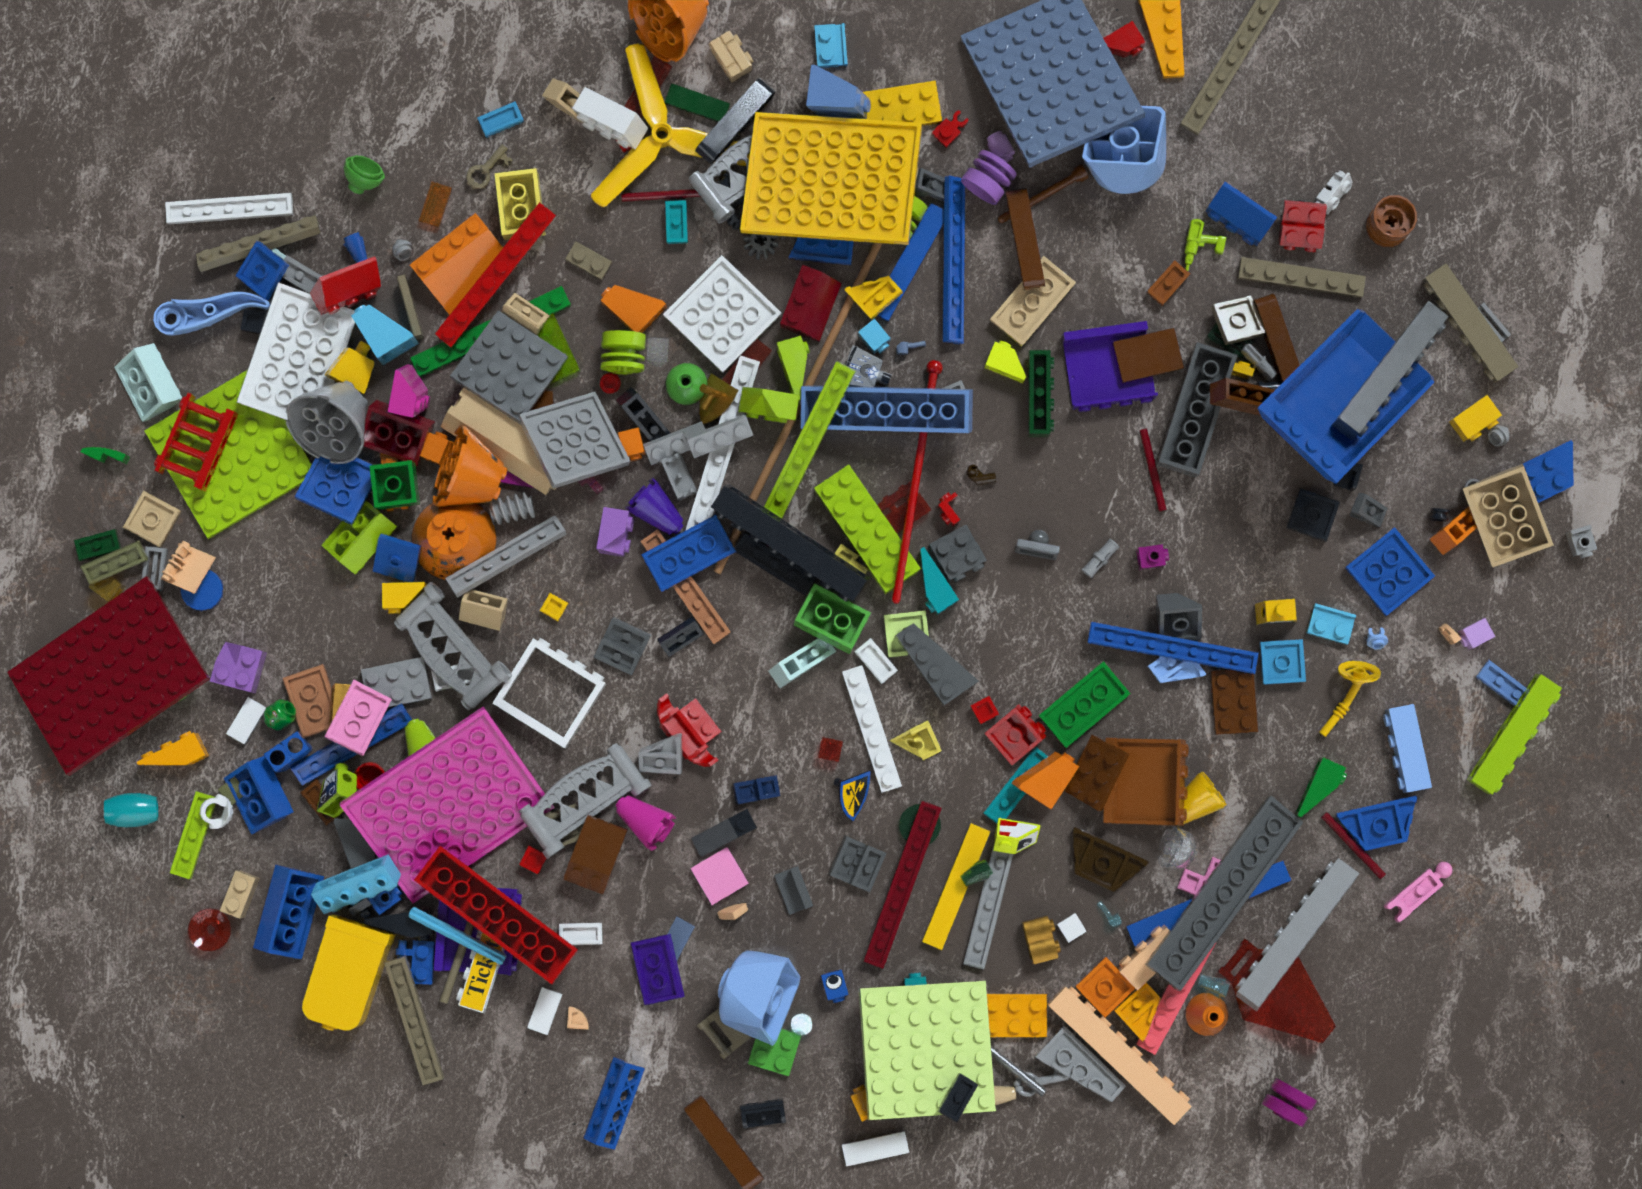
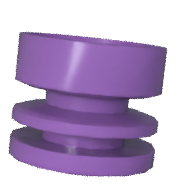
M981 150L978 154L979 158H975L973 161L977 169L968 168L961 178V182L980 199L992 205H997L1004 194L1001 186L1009 187L1011 184L1010 180H1014L1017 173L999 156L989 151Z

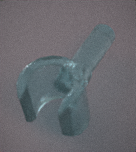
M1102 901L1097 903L1107 917L1110 926L1116 927L1122 924L1118 913L1111 915Z

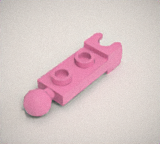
M1444 861L1438 863L1434 873L1431 869H1427L1400 893L1390 899L1384 905V908L1392 909L1397 906L1399 912L1394 919L1396 922H1401L1443 886L1439 879L1450 877L1452 866Z

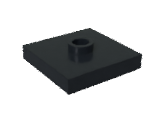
M1300 488L1286 529L1327 542L1340 502Z

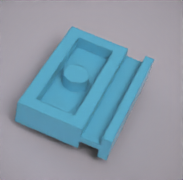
M845 24L814 25L817 66L820 68L847 66Z
M1315 603L1306 633L1348 645L1356 615Z

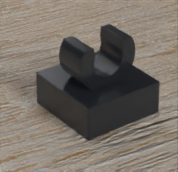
M365 898L355 905L349 904L348 910L352 916L359 913L363 919L371 916V911L368 908L371 903Z

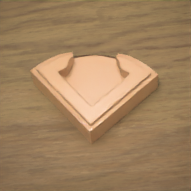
M1443 624L1439 627V631L1449 644H1455L1462 639L1449 625Z
M746 903L726 907L717 913L721 920H736L747 912L748 908Z
M569 1006L567 1028L589 1030V1023L584 1013L575 1007Z

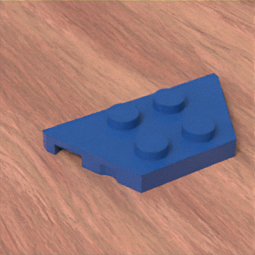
M1572 440L1523 463L1538 503L1574 486Z
M1417 796L1335 814L1362 849L1367 851L1407 842Z

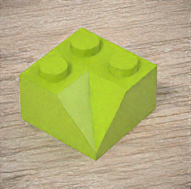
M742 387L738 412L746 413L748 418L758 419L759 415L764 416L766 421L787 423V419L796 420L799 395L760 388Z

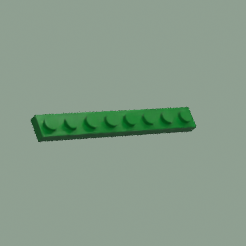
M562 286L528 301L550 316L571 306ZM491 320L465 331L453 347L442 342L410 357L419 377L421 378L463 358Z

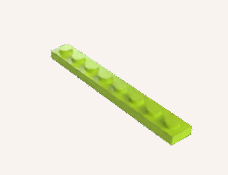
M838 361L835 363L764 506L782 519L856 373L855 370Z

